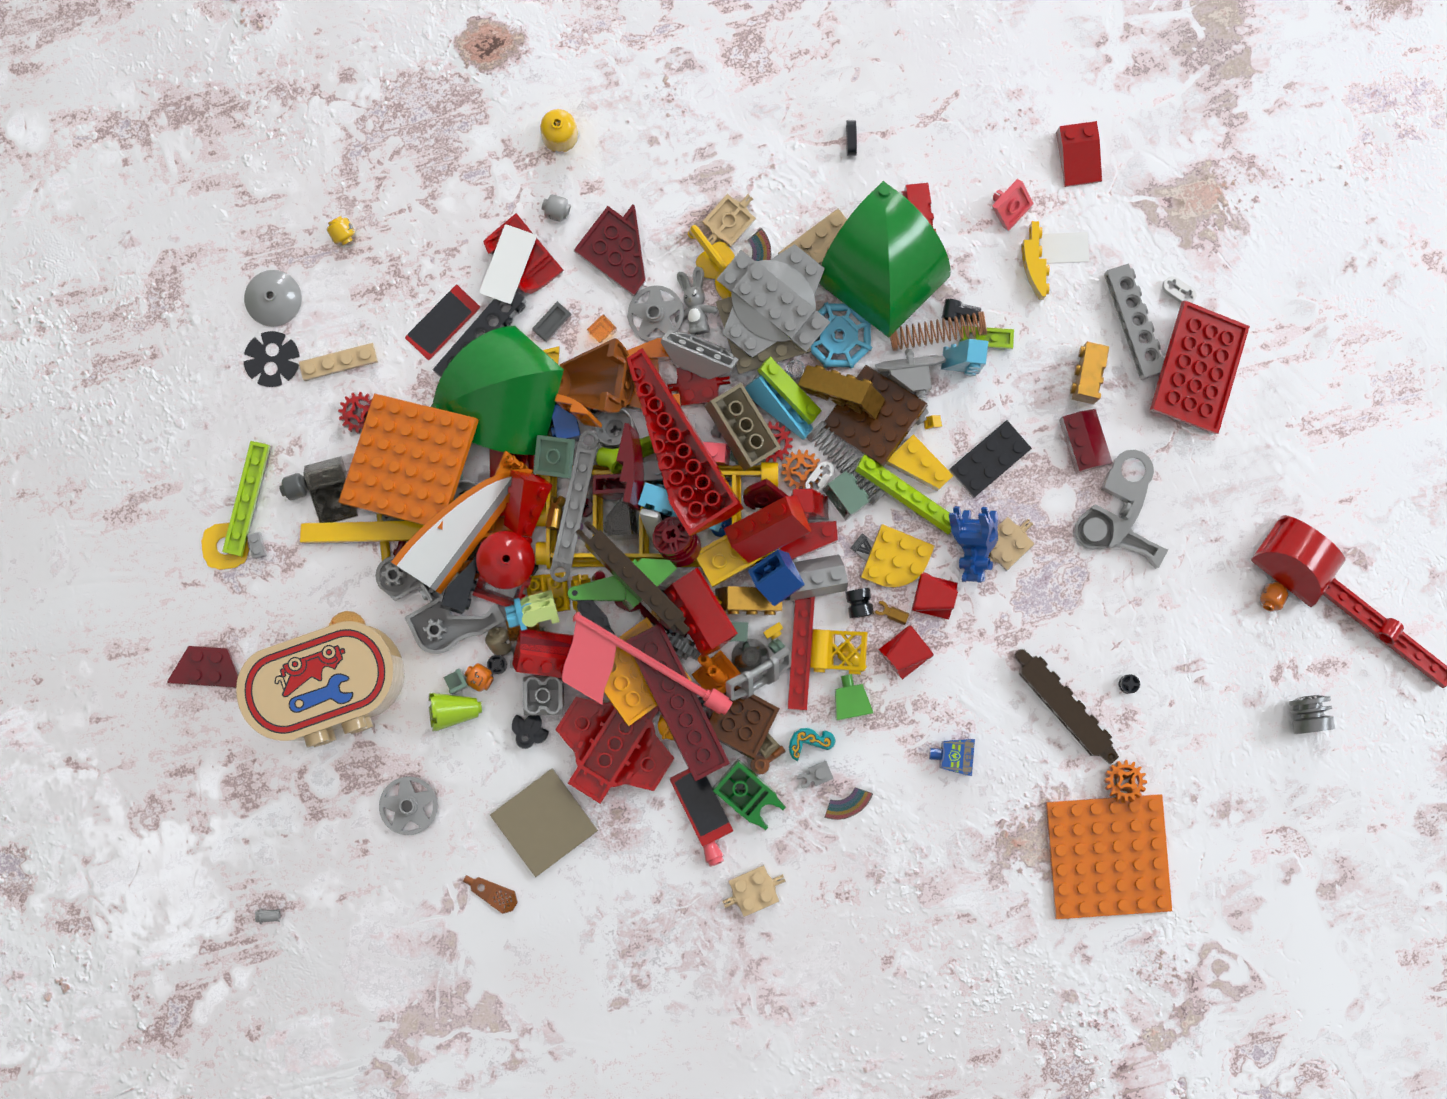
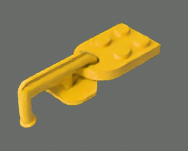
M692 225L688 231V236L691 239H696L704 249V252L696 259V267L703 269L705 278L715 279V289L721 299L731 297V292L720 284L717 278L734 259V253L724 242L719 241L711 245L698 226Z

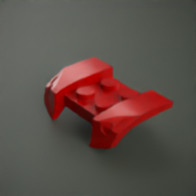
M517 213L485 238L483 242L488 254L494 255L505 225L532 233ZM537 237L518 288L529 294L545 287L564 271Z

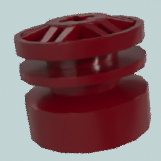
M668 517L655 527L653 544L663 558L670 560L674 566H687L693 563L699 556L701 551L699 536L697 534L689 536L678 517Z

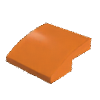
M556 395L555 402L564 410L574 415L584 425L602 428V423L581 403L564 395Z

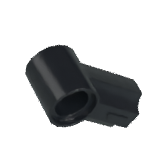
M945 299L941 318L948 321L950 317L951 321L954 322L955 316L960 321V316L962 315L964 322H967L966 315L969 314L973 324L972 314L974 312L979 323L978 312H981V308L962 304L961 301L956 299Z

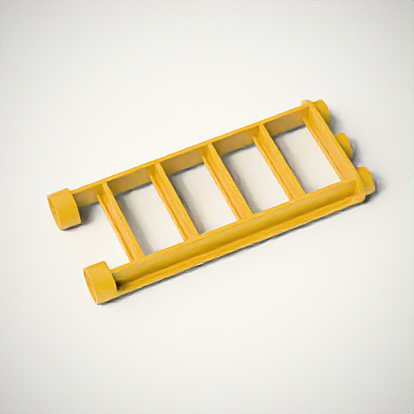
M761 462V465H754L743 471L740 465H717L724 477H732V490L740 503L741 477H761V480L767 478L778 487V462ZM594 465L591 477L593 475L613 474L608 467ZM540 475L553 485L536 524L537 527H545L548 511L551 508L550 498L551 496L557 497V477ZM593 494V526L598 531L601 530L603 532V498ZM741 511L732 516V524L741 520ZM639 515V553L624 554L631 561L634 559L639 561L641 558L665 560L660 553H649V537ZM546 528V542H536V565H546L547 569H551L557 542V530ZM592 553L574 554L572 567H604ZM696 559L693 563L683 567H700Z

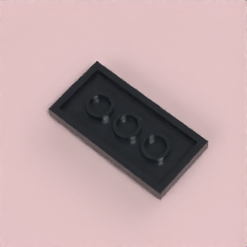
M1006 420L949 470L969 494L975 498L1032 448L1010 422Z

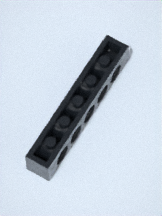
M517 291L511 304L493 299L432 370L441 378L453 358L466 345L475 340L479 333H487L497 328L510 326L515 314H520L526 307V299ZM509 304L511 309L508 312L501 311L503 305ZM496 318L499 320L498 324L494 327L490 326L489 321Z

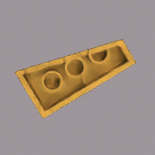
M807 365L798 383V386L805 393L826 401L830 398L832 402L842 407L846 404L860 414L863 410L873 419L877 418L885 401V398L872 386L873 383L866 379H862V381L857 380L856 377L850 374L844 376L833 369L827 371L819 365H815V367Z

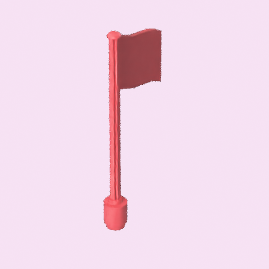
M580 612L574 614L573 622L576 621L573 642L564 664L562 681L603 705L604 690L613 668L616 646L701 696L702 700H704L703 705L716 713L725 715L732 705L729 697L714 688L711 691L709 689L705 690L582 616Z

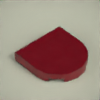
M767 478L748 486L743 492L744 504L754 510L755 507L764 508L788 496Z

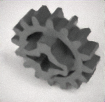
M676 632L674 636L666 633L677 656L684 660L690 657L697 661L701 653L694 647V642Z

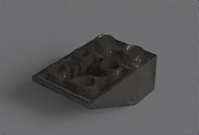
M342 456L304 466L303 474L320 523H332L358 516L355 507L339 503L347 477Z

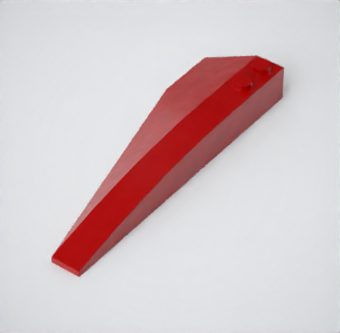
M641 348L626 358L647 423L646 426L654 453L658 460L659 470L664 480L663 483L667 490L669 503L688 535L697 534L729 519L743 510L742 504L645 350Z

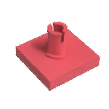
M1016 179L1004 193L1001 190H997L996 192L1000 196L996 193L993 195L995 203L992 207L1003 228L1008 231L1034 204L1023 181Z

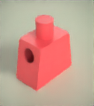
M703 442L717 465H729L731 449L727 444Z

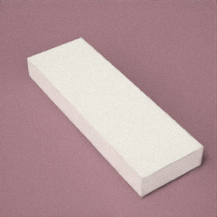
M643 508L639 515L652 547H655L653 544V532L655 527L662 521V518L658 511Z

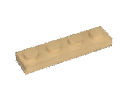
M369 343L300 361L299 366L303 380L308 381L377 363L378 359L374 344Z

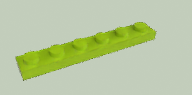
M250 441L222 550L223 553L243 557L247 535L271 447L268 444Z
M864 454L860 458L855 469L857 473L949 535L951 533L950 512Z

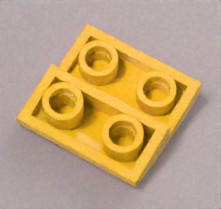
M566 572L555 573V576L562 578ZM551 574L530 576L532 580L529 588H526L527 596L552 590L557 612L571 610L570 600L567 596V580L565 582H556L552 579Z

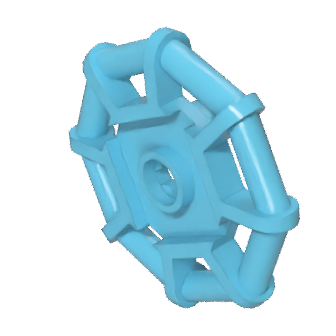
M826 302L817 312L822 316L828 313L829 318L827 320L830 321V324L821 333L820 340L814 342L810 347L811 353L824 365V368L849 367L852 369L873 348L871 346V324L846 304ZM832 311H847L845 316H837L832 313ZM850 313H852L861 322V324L856 325L849 318ZM864 328V342L858 340V330ZM842 331L843 339H836L834 332ZM822 345L829 352L827 358L817 346ZM856 345L860 346L861 349L850 357L849 352ZM833 354H844L846 360H831Z

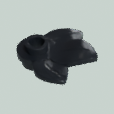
M519 715L514 717L512 731L516 735L515 741L520 748L528 749L533 744L544 742L548 737L549 731L541 728L542 720L540 715H530L526 719ZM523 736H527V737L529 738V740H528V741H522L521 738H522Z

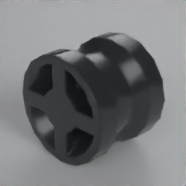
M493 655L487 661V667L493 674H502L507 669V660L500 655Z
M1132 674L1124 675L1119 679V689L1126 694L1135 693L1140 688V680Z

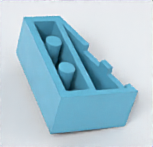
M967 339L959 342L957 347L956 344H952L951 347H943V356L946 361L942 363L941 369L964 372V375L976 376L986 365L988 341Z

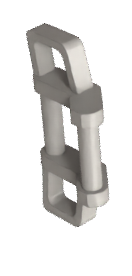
M784 647L756 668L745 671L726 682V696L731 700L738 698L744 700L752 696L755 690L765 684L769 685L777 681L779 676L791 666V651ZM784 658V661L779 665V661ZM767 670V673L763 674L762 678L753 683L754 677ZM741 683L742 687L734 691V687Z

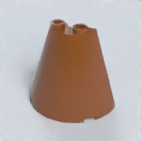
M614 338L561 363L560 367L564 371L558 394L576 400L585 408L606 413L619 412L621 408L626 407L633 394L634 381L626 359L629 353L624 345Z

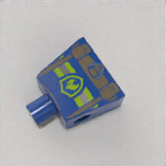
M975 739L942 741L941 749L930 748L929 759L940 760L939 767L941 769L972 776Z

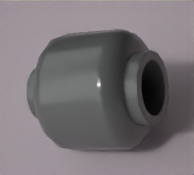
M295 473L284 477L279 489L282 496H286L289 500H296L307 495L308 490H310V484L306 476Z

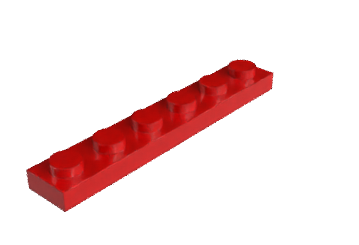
M815 597L795 600L788 709L807 710Z

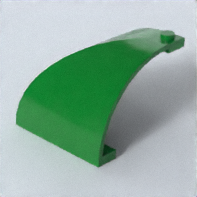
M882 181L859 204L837 233L821 264L825 269L819 284L889 338L950 277L951 268L944 245L928 220L907 198L885 181Z
M516 326L497 328L470 342L453 358L439 380L431 407L477 418L479 421L472 440L474 444L501 452L507 451L512 454L535 455L537 435H548L556 403L555 398L559 391L564 369Z

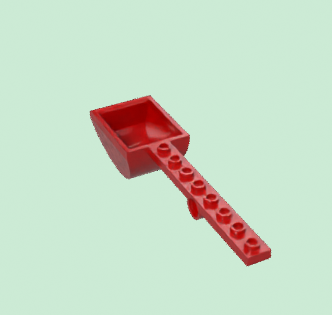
M1282 515L1253 555L1251 561L1309 607L1314 606L1322 595L1325 596L1442 689L1447 686L1446 664L1403 632L1404 626L1401 622L1394 618H1385L1334 578L1345 562V557L1340 549L1326 536L1305 522L1291 516Z

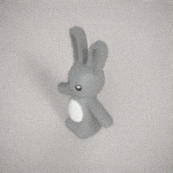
M696 267L693 271V287L686 273H677V280L684 291L683 300L688 307L684 310L683 321L688 318V333L692 335L710 332L705 312L712 314L718 312L716 306L703 304L705 300V294L702 289L704 271L701 267ZM679 315L675 317L676 323L679 320Z

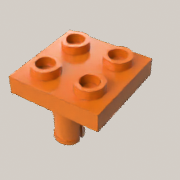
M720 650L711 658L708 655L705 657L700 655L698 662L701 664V667L691 675L705 690L709 689L711 691L714 688L724 694L726 692V682L741 673Z

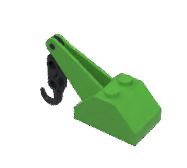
M641 558L639 561L636 559L632 561L656 586L660 585L677 569L670 560ZM614 576L573 586L567 592L568 598L578 603L577 609L582 616L614 635L615 633L610 627L607 616L594 601H622L629 611L640 603Z

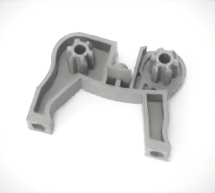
M394 557L384 559L376 569L375 577L378 586L395 601L422 587L419 592L423 599L429 600L430 603L404 618L418 646L425 652L431 654L447 652L461 640L482 635L507 621L498 604L491 606L490 610L482 616H452L449 610L440 608L444 593L439 594L391 563Z

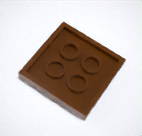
M736 685L734 687V691H737L741 687ZM753 694L744 700L741 698L731 700L732 705L725 715L713 711L709 718L719 742L752 760L756 758L780 708Z

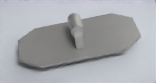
M906 349L905 355L907 359L884 361L875 364V367L878 371H891L935 366L945 363L946 359L944 356L936 355L914 357L913 351Z

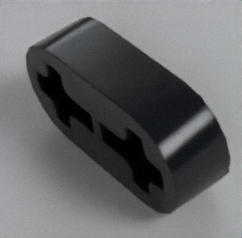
M846 120L847 156L857 155L856 120Z

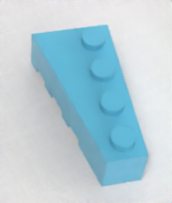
M645 482L638 505L670 517H677L669 503L665 486L658 483L655 486ZM718 523L708 529L719 532L721 523Z

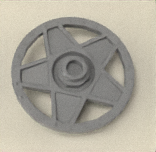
M656 285L642 289L633 297L628 308V321L631 329L638 337L645 341L656 339L648 337L656 328L664 334L668 330L678 332L684 319V307L680 298L674 291L664 286ZM660 290L671 294L676 300L663 301ZM649 292L647 303H636L642 295ZM680 311L679 320L674 328L670 317ZM632 313L642 319L639 331L634 325Z
M402 777L392 781L382 792L379 801V812L385 825L392 831L402 835H414L427 829L435 819L438 807L437 798L431 786L416 777ZM411 781L420 783L428 791L415 793ZM400 783L398 796L385 797L393 786ZM433 800V811L430 819H428L423 808ZM384 807L395 812L392 824L386 818ZM409 821L421 827L413 831L402 830Z

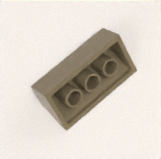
M742 382L704 405L743 471L781 449V446Z

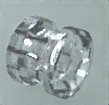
M791 360L787 364L785 372L793 381L801 379L805 366L800 360Z

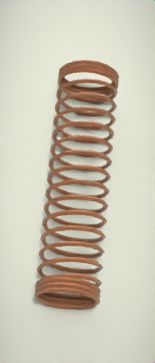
M984 311L978 312L979 326L976 315L973 312V328L969 314L966 315L967 329L964 318L961 315V331L955 316V333L951 318H948L949 334L945 319L943 318V336L938 319L936 320L937 337L932 320L930 321L931 338L927 323L924 321L925 340L920 323L918 322L919 341L915 326L912 323L913 343L908 325L906 324L907 344L902 326H900L901 345L896 330L890 336L893 351H898L899 348L902 350L903 340L905 347L908 349L909 339L911 346L914 348L915 338L920 347L921 336L926 346L927 335L932 345L933 333L938 344L939 332L944 343L945 330L948 340L951 341V329L954 339L957 340V327L960 338L963 339V326L969 339V324L972 335L975 338V322L979 336L987 335Z

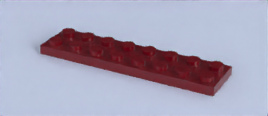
M661 623L625 640L688 679ZM634 657L694 781L729 765L730 762L696 693Z

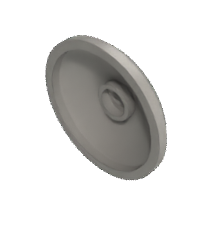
M268 270L256 275L247 285L244 294V303L249 315L258 323L270 327L281 326L290 322L297 315L302 302L301 290L297 282L289 274L279 270ZM269 293H273L272 298H267Z

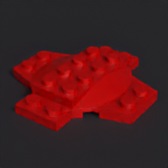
M575 697L555 729L575 753L578 767L568 784L600 804L611 787L626 784L655 791L674 760V756L655 734L652 721L659 711L658 706L630 726H627L611 702L601 705L593 700Z

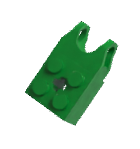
M739 759L734 762L712 787L713 792L748 822L759 825L765 831L768 825L760 816L762 807L770 804L782 810L786 808L778 799L775 791ZM737 784H744L743 788L745 789L743 791L741 789L735 790Z

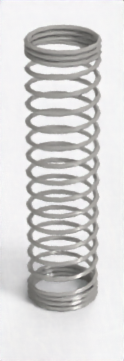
M821 421L807 435V440H809L810 442H814L815 440H817L814 447H817L821 443H823L819 448V451H822L826 448V450L823 452V456L830 453L827 457V460H830L834 456H836L833 459L832 464H835L839 461V463L836 466V469L843 466V468L840 470V473L845 472L847 469H849L847 471L849 473L850 470L860 460V458L855 460L851 465L844 469L856 454L854 453L851 457H849L845 462H843L840 465L844 458L851 452V449L848 450L844 455H842L839 459L836 460V458L847 447V445H845L833 456H831L833 452L840 446L843 440H841L837 445H835L832 449L826 452L830 448V446L838 439L839 436H836L831 442H829L826 446L823 447V445L828 441V439L834 434V432H832L824 440L818 443L820 439L830 429V427H828V429H826L818 437H816L824 429V426L827 425L824 421ZM854 469V470H853L852 472H850V473H851V474L853 473V476H854L857 472H856L855 469ZM864 477L856 484L858 485L862 482L859 485L860 489L867 485L864 490L866 493L870 491L868 494L869 498H871L869 503L874 505L886 492L879 488L870 495L877 486L874 484L867 490L872 482L868 481L863 485L867 480Z

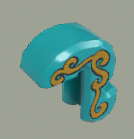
M800 728L793 733L789 741V753L794 760L798 761L803 743L830 750L835 745V737L828 731H822V736L819 737L810 728Z

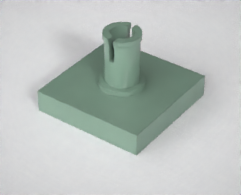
M537 435L533 474L571 478L575 440Z

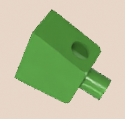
M852 674L841 676L843 688L835 689L836 720L872 714L873 710L863 684L854 685Z

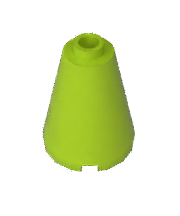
M429 693L428 701H431L429 715L432 732L477 718L479 713H482L481 701L477 702V698Z

